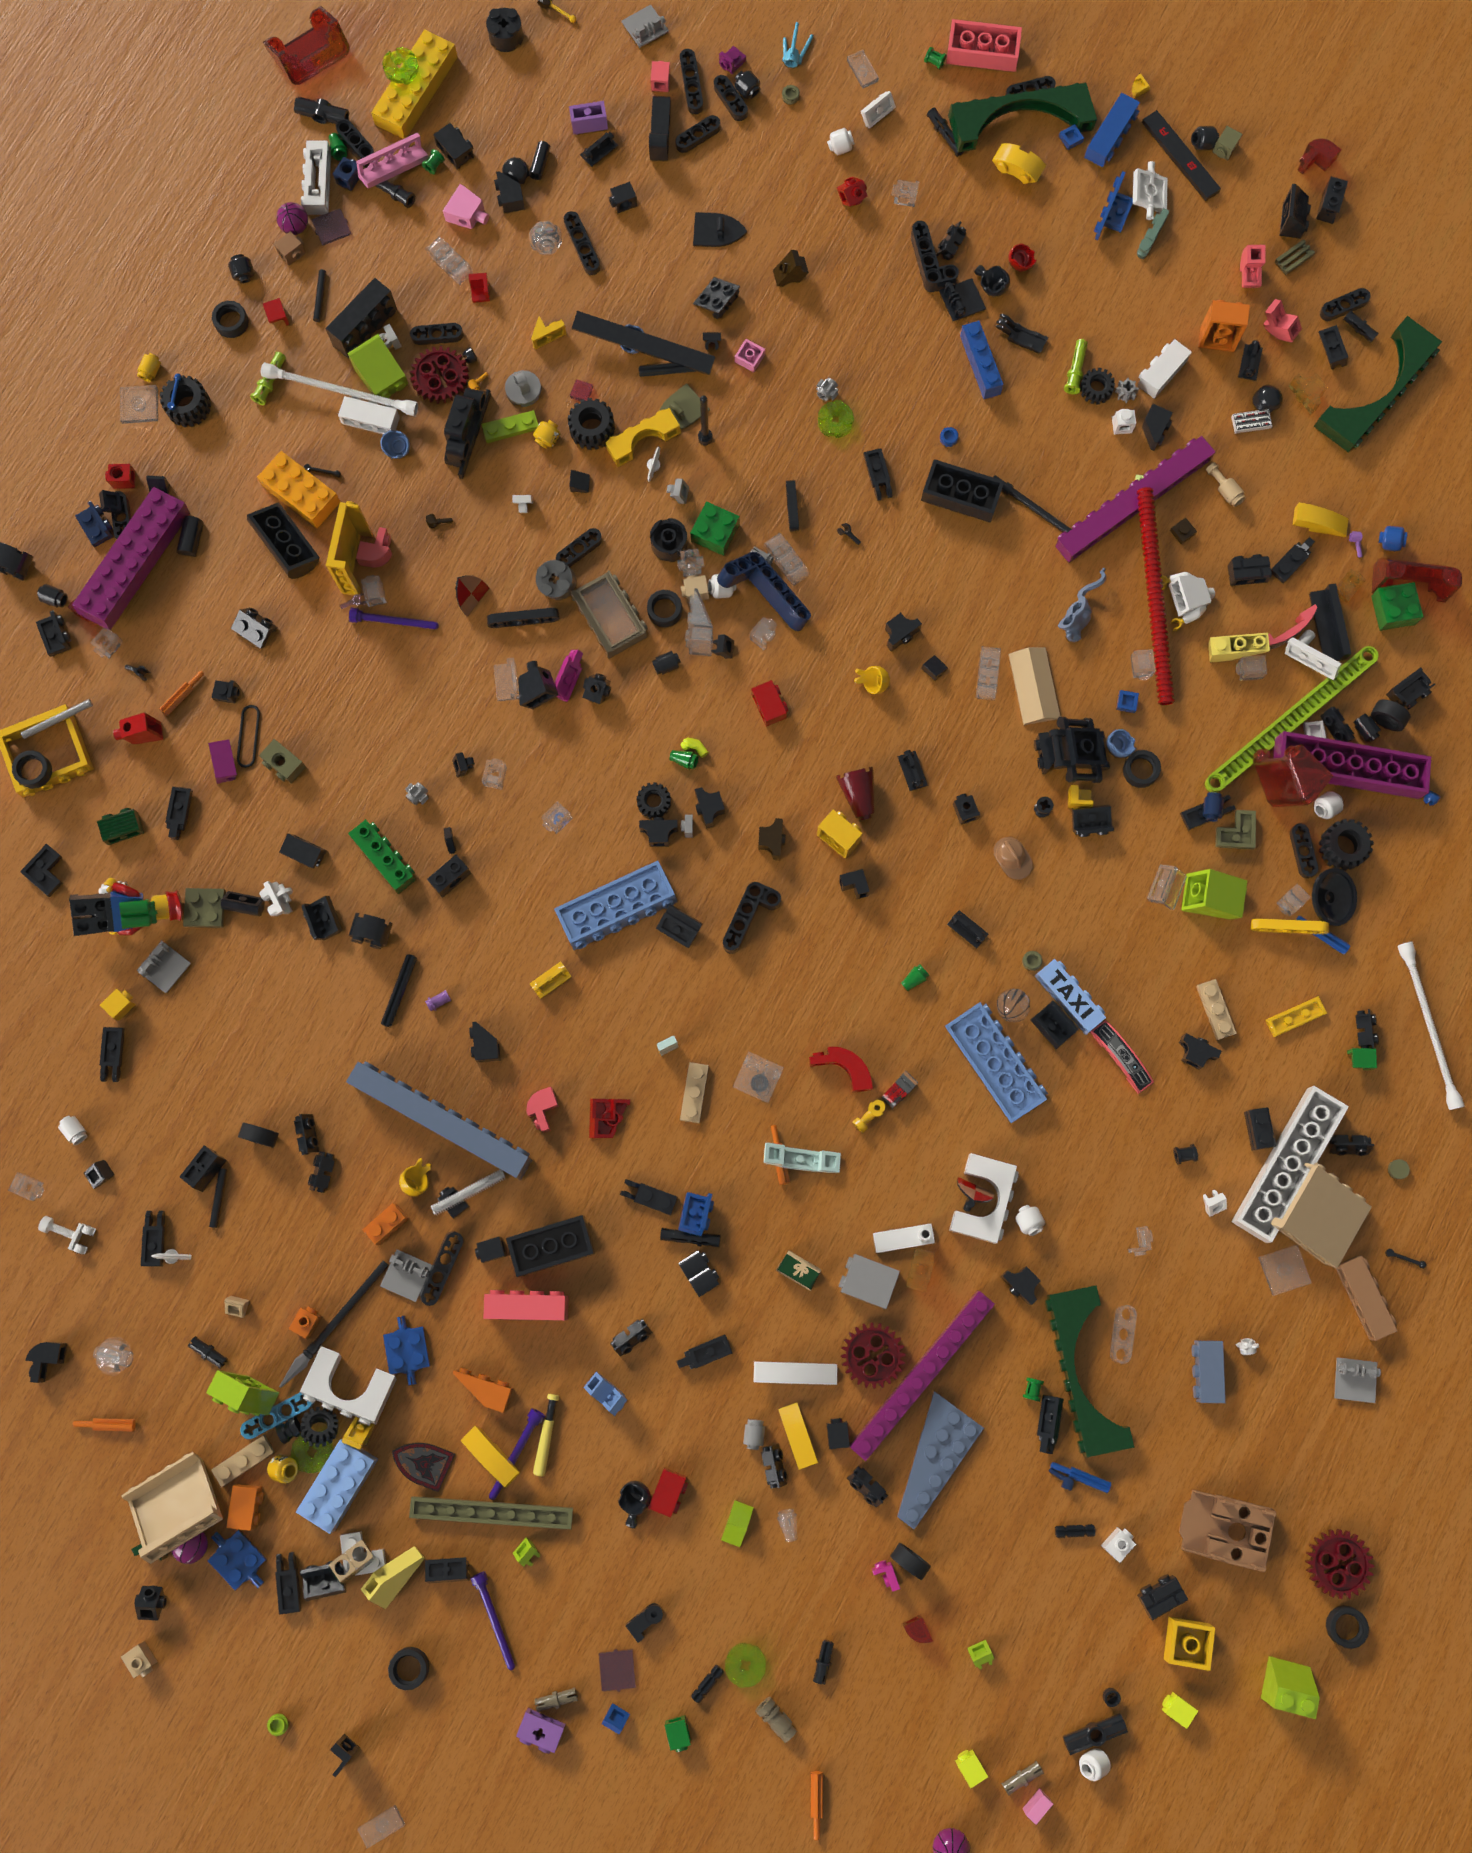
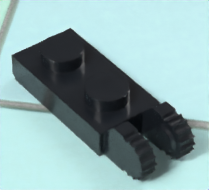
M882 449L863 452L877 501L881 500L882 497L879 486L885 485L887 497H893L890 477Z
M1230 795L1222 797L1224 803L1231 799ZM1204 803L1180 813L1188 831L1210 822L1203 817ZM1235 806L1223 809L1222 817L1235 811Z
M103 1027L99 1064L101 1066V1082H106L108 1079V1067H113V1082H118L120 1079L125 1028Z
M625 1179L624 1183L627 1186L638 1188V1192L635 1196L627 1191H621V1196L665 1214H672L677 1196Z
M146 1211L145 1225L143 1226L141 1266L163 1267V1259H156L151 1257V1255L163 1253L165 1211L158 1212L157 1226H152L153 1212Z
M295 1552L289 1553V1570H283V1555H276L277 1572H275L279 1615L301 1611Z

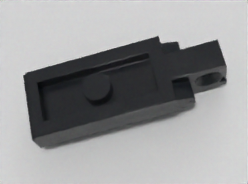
M1309 537L1303 544L1300 542L1295 544L1271 569V573L1284 584L1308 559L1311 554L1309 549L1315 541Z
M172 787L165 821L167 824L166 828L170 829L168 837L171 840H179L181 831L185 830L193 790L190 788Z
M722 1335L688 1349V1351L684 1352L686 1357L676 1362L679 1369L689 1365L690 1369H696L732 1354V1350L726 1335Z
M1048 1395L1042 1396L1037 1430L1039 1441H1041L1039 1452L1053 1454L1059 1436L1063 1398Z

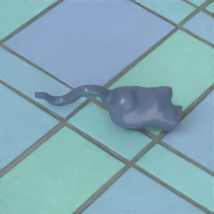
M1102 568L1100 571L1101 578L1098 581L1081 588L1077 594L1079 600L1069 607L1065 617L1058 624L1059 628L1065 630L1066 638L1070 642H1076L1081 639V630L1087 626L1091 619L1092 610L1084 596L1088 591L1099 587L1106 581L1105 568Z

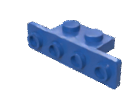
M1122 171L1120 177L1117 176L1113 184L1114 192L1110 191L1106 201L1109 203L1108 207L1104 206L1100 215L1103 219L1101 222H1097L1094 232L1097 233L1095 240H1099L1104 227L1121 232L1133 204V198L1118 193L1126 174L1124 171Z

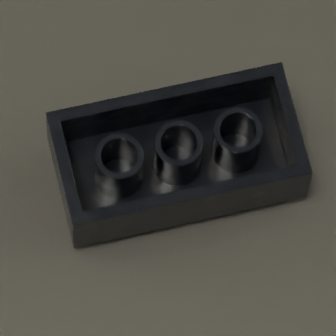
M374 278L325 328L333 347L349 359L348 353L369 340L376 330L381 329L384 322L389 317H392L397 310L391 290Z
M934 459L921 501L991 523L1004 481Z
M584 1215L506 1238L516 1277H522L595 1254Z

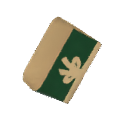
M788 1251L776 1271L811 1291L821 1269Z
M361 1539L328 1565L340 1585H343L372 1563L374 1554ZM359 1546L367 1550V1557L361 1562L355 1561L352 1556L353 1550ZM339 1560H346L350 1565V1569L345 1575H339L335 1571V1564Z

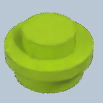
M274 1714L268 1720V1731L274 1736L284 1734L288 1729V1719L283 1714Z

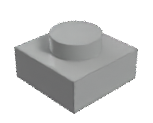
M685 815V820H681V832H685V838H693V815Z

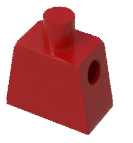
M145 712L121 719L119 721L120 728L113 730L114 738L117 741L124 739L131 744L164 740L162 722Z

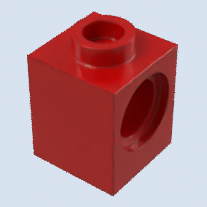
M108 464L105 478L113 489L135 488L136 471L131 464Z

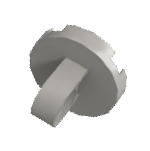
M521 370L514 372L505 383L507 398L512 404L521 405V407H527L537 402L542 390L538 377L530 371Z

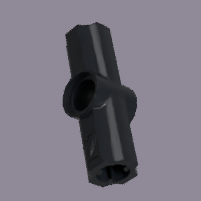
M298 96L294 102L295 113L312 117L314 121L320 124H326L327 122L337 124L341 119L349 120L350 113L348 109L333 106L324 99L314 101Z
M1119 1713L1096 1723H1088L1086 1727L1062 1737L1069 1755H1073L1093 1746H1101L1105 1741L1125 1734L1128 1731L1122 1715ZM1096 1729L1099 1730V1737L1092 1739L1090 1737L1091 1732Z

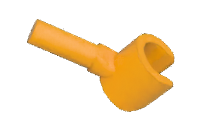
M485 372L476 380H469L468 388L480 390L478 384L489 376L488 373Z

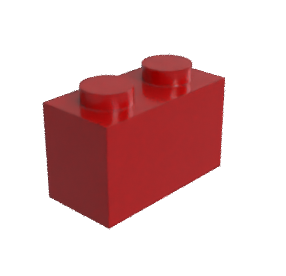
M770 680L751 688V695L766 727L787 718L789 710L786 702H782L779 697L781 692L778 685H774L773 681Z
M664 1467L648 1509L670 1518L672 1513L677 1514L681 1504L677 1500L680 1493L685 1494L688 1482H685L686 1476Z

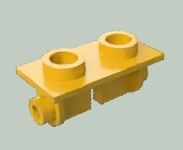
M560 961L529 984L541 999L572 976Z

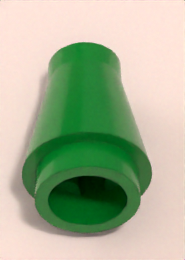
M331 133L328 136L331 156L335 160L341 161L343 157H347L348 149L337 133Z
M672 750L669 759L690 770L697 767L699 755L691 751Z
M919 964L917 967L914 966L901 984L909 991L927 981L926 978L930 975Z

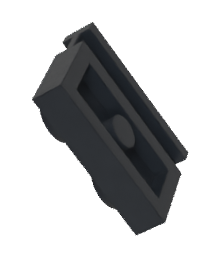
M670 904L656 929L685 947L690 948L703 923Z

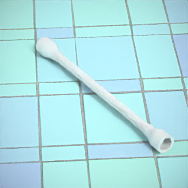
M265 362L261 367V377L292 380L352 397L374 401L379 404L392 406L414 417L418 412L419 403L412 400H392L352 390L347 387L288 373L273 364Z
M1413 942L1398 945L1400 956L1406 962L1411 977H1413V984H1415L1414 987L1417 991V996H1419V1003H1421L1420 1006L1423 1015H1425L1424 1018L1425 1022H1427L1428 1032L1431 1034L1430 1037L1435 1049L1434 1051H1436L1440 1070H1442L1441 1073L1445 1080L1444 1082H1446L1445 1089L1447 1092L1446 1102L1448 1109L1453 1110L1464 1107L1462 1096L1456 1090L1455 1085L1452 1084L1442 1046L1439 1043L1435 1024H1433L1432 1014L1429 1012L1430 1009L1429 1005H1427L1426 995L1423 993L1424 990L1423 986H1421L1420 976L1417 974Z

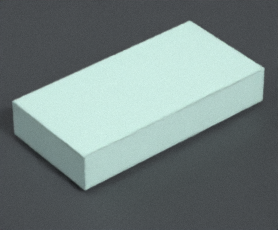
M675 1036L657 1043L661 1056L679 1047Z

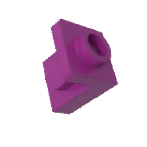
M734 46L726 53L723 51L719 53L720 66L731 74L746 61V55Z

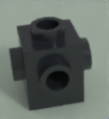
M599 673L589 676L583 684L585 690L582 698L598 704L603 703L605 697H608L611 692V687L609 686L611 681L607 680L605 675Z
M155 1585L141 1587L140 1593L136 1595L134 1602L138 1620H159L161 1611L165 1609L167 1603V1596H164L163 1587Z

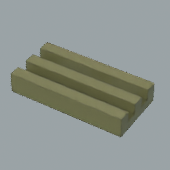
M1304 239L1275 260V263L1285 275L1315 254V251H1311L1310 246L1305 244L1306 241ZM1300 248H1302V249H1301L1300 251H1298L1296 254H1294V255L1291 256L1289 259H1287L1286 261H1284L1283 263H1281V262H1282L1283 260H1285L1287 257H1289V256L1292 255L1294 252H1296L1297 250H1299ZM1306 252V255L1303 256L1301 259H1299L1298 261H1296L1294 264H1292V265L1289 266L1288 268L1285 267L1286 265H1288L1289 263H1291L1292 261H1294L1296 258H1298L1300 255H1302L1303 253Z

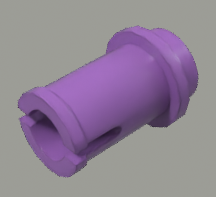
M446 990L432 998L428 997V1000L425 1002L430 1011H437L436 1008L450 1002L451 999Z

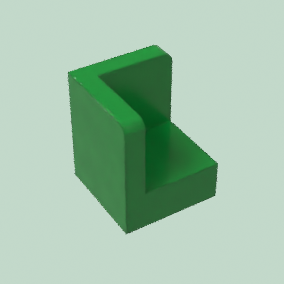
M1352 1048L1347 1050V1054L1352 1055L1353 1068H1363V1070L1377 1068L1376 1049Z

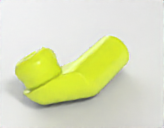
M688 737L681 743L683 750L695 749L701 758L709 753L698 739Z

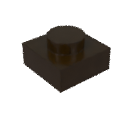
M1184 518L1170 529L1180 544L1197 533L1187 518Z

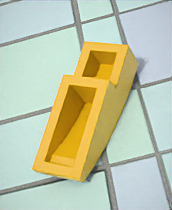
M1299 502L1294 510L1293 525L1309 528L1311 532L1346 537L1349 519L1334 511Z
M798 1403L779 1408L778 1410L798 1469L800 1470L818 1463Z
M474 1426L461 1439V1442L505 1488L520 1474L519 1470L498 1445L493 1443L481 1428Z

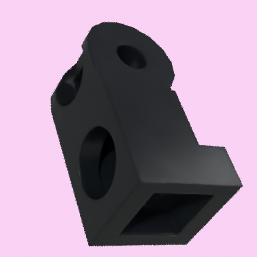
M652 1603L626 1623L627 1629L637 1643L645 1638L643 1633L645 1629L651 1624H657L662 1620V1607L657 1603Z

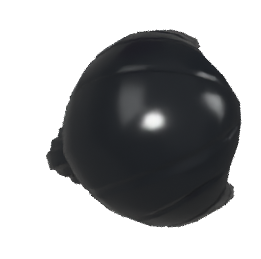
M979 265L974 271L976 275L982 277L981 286L989 296H1001L1010 286L1009 274L1000 266H994L986 270L982 265Z
M640 1481L626 1483L620 1491L621 1496L618 1500L619 1506L628 1513L625 1525L634 1529L638 1525L637 1515L642 1514L651 1501V1493L648 1487Z

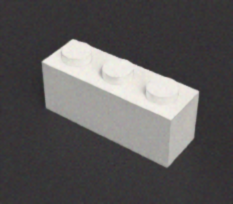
M1176 339L1171 344L1167 343L1161 350L1162 354L1159 357L1155 356L1151 361V367L1148 370L1144 369L1138 377L1140 378L1138 387L1154 399L1185 365L1192 353Z
M344 396L338 414L341 423L344 425L380 434H385L389 430L396 431L400 419L398 411L394 407L378 405L374 401H362L354 396H351V398Z

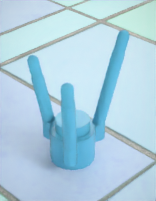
M798 22L795 23L792 45L788 51L786 37L783 38L782 61L790 68H795L798 64L801 65L802 58L814 37L813 34L810 35L801 54H799L798 49L795 48Z

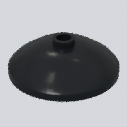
M1338 868L1327 869L1315 880L1312 889V904L1321 921L1328 922L1330 926H1341L1352 918L1356 910L1357 890L1354 881L1344 870Z

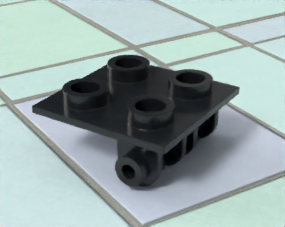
M714 277L693 304L714 312L712 315L715 319L722 318L726 312L725 310H728L729 306L739 297L740 286Z
M972 278L958 284L949 281L945 284L944 289L939 290L953 322L986 310Z

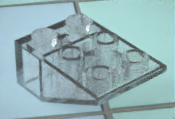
M695 588L694 595H690V612H688L687 619L688 630H686L685 635L686 648H689V654L712 656L713 625L699 591Z

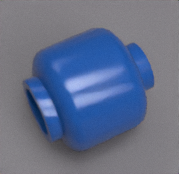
M1387 526L1384 532H1380L1378 543H1382L1384 550L1400 551L1402 547L1406 546L1408 532H1405L1403 527Z

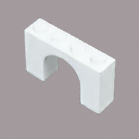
M970 1153L964 1174L990 1182L997 1192V1205L992 1213L984 1217L954 1211L949 1231L994 1244L998 1240L1001 1241L1004 1229H1001L1002 1223L1007 1220L1009 1210L1006 1209L1007 1203L1012 1201L1014 1191L1011 1190L1012 1184L1016 1183L1019 1174L1016 1171L1017 1166Z
M321 1346L300 1390V1393L304 1395L303 1399L314 1403L315 1400L323 1403L322 1407L331 1411L334 1408L341 1410L340 1414L348 1418H352V1415L360 1418L359 1422L370 1426L371 1423L376 1425L397 1380L396 1377L376 1368L367 1390L360 1397L354 1400L339 1399L332 1392L331 1381L342 1357L339 1353Z

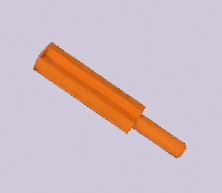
M199 671L189 683L185 682L159 710L168 717L194 690L192 687L201 679L204 673Z
M772 1125L771 1131L774 1144H780L777 1126ZM776 1166L779 1185L791 1183L788 1168Z
M93 1418V1421H74L73 1426L91 1427L93 1431L134 1432L136 1421L135 1419Z
M822 1771L811 1772V1818H814V1840L816 1841L820 1839V1818H823Z

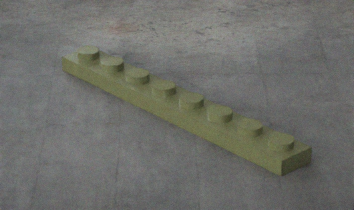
M412 1496L409 1518L571 1530L573 1507Z

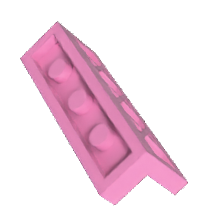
M415 133L356 161L359 179L369 189L422 164L423 161L428 159V154L421 147L420 135ZM415 142L414 146L408 148L411 143ZM400 149L397 154L393 155L396 150ZM385 156L382 161L378 162L381 157ZM370 163L367 168L363 169L364 165Z

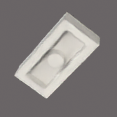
M890 91L880 94L876 100H873L861 110L866 127L871 128L896 108Z

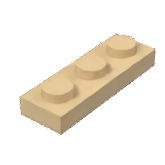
M1216 979L1197 985L1198 993L1216 1040L1237 1034Z
M689 1062L680 1121L700 1123L709 1065Z
M263 1435L211 1471L220 1486L224 1487L275 1453L267 1437Z

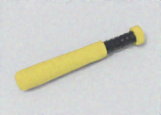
M548 1394L547 1399H549L546 1418L543 1421L533 1469L535 1476L543 1477L546 1472L554 1425L553 1417L556 1402L560 1398L559 1395Z

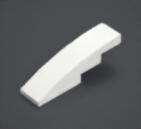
M754 1362V1382L837 1385V1364Z

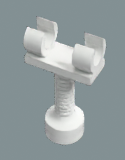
M48 1216L42 1218L38 1230L44 1233L53 1231L72 1239L68 1249L80 1254H85L88 1248L78 1244L82 1233L93 1236L96 1230L91 1226L79 1223L74 1232L54 1224V1219Z

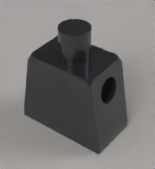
M530 661L526 664L528 671L518 678L520 706L535 709L558 696V692L551 672L548 669L538 667L537 661Z

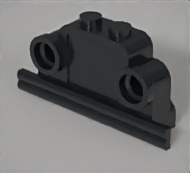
M467 387L463 396L456 395L444 428V435L447 441L444 461L445 464L460 468L458 472L460 479H463L491 397V391L488 389L486 391H479Z

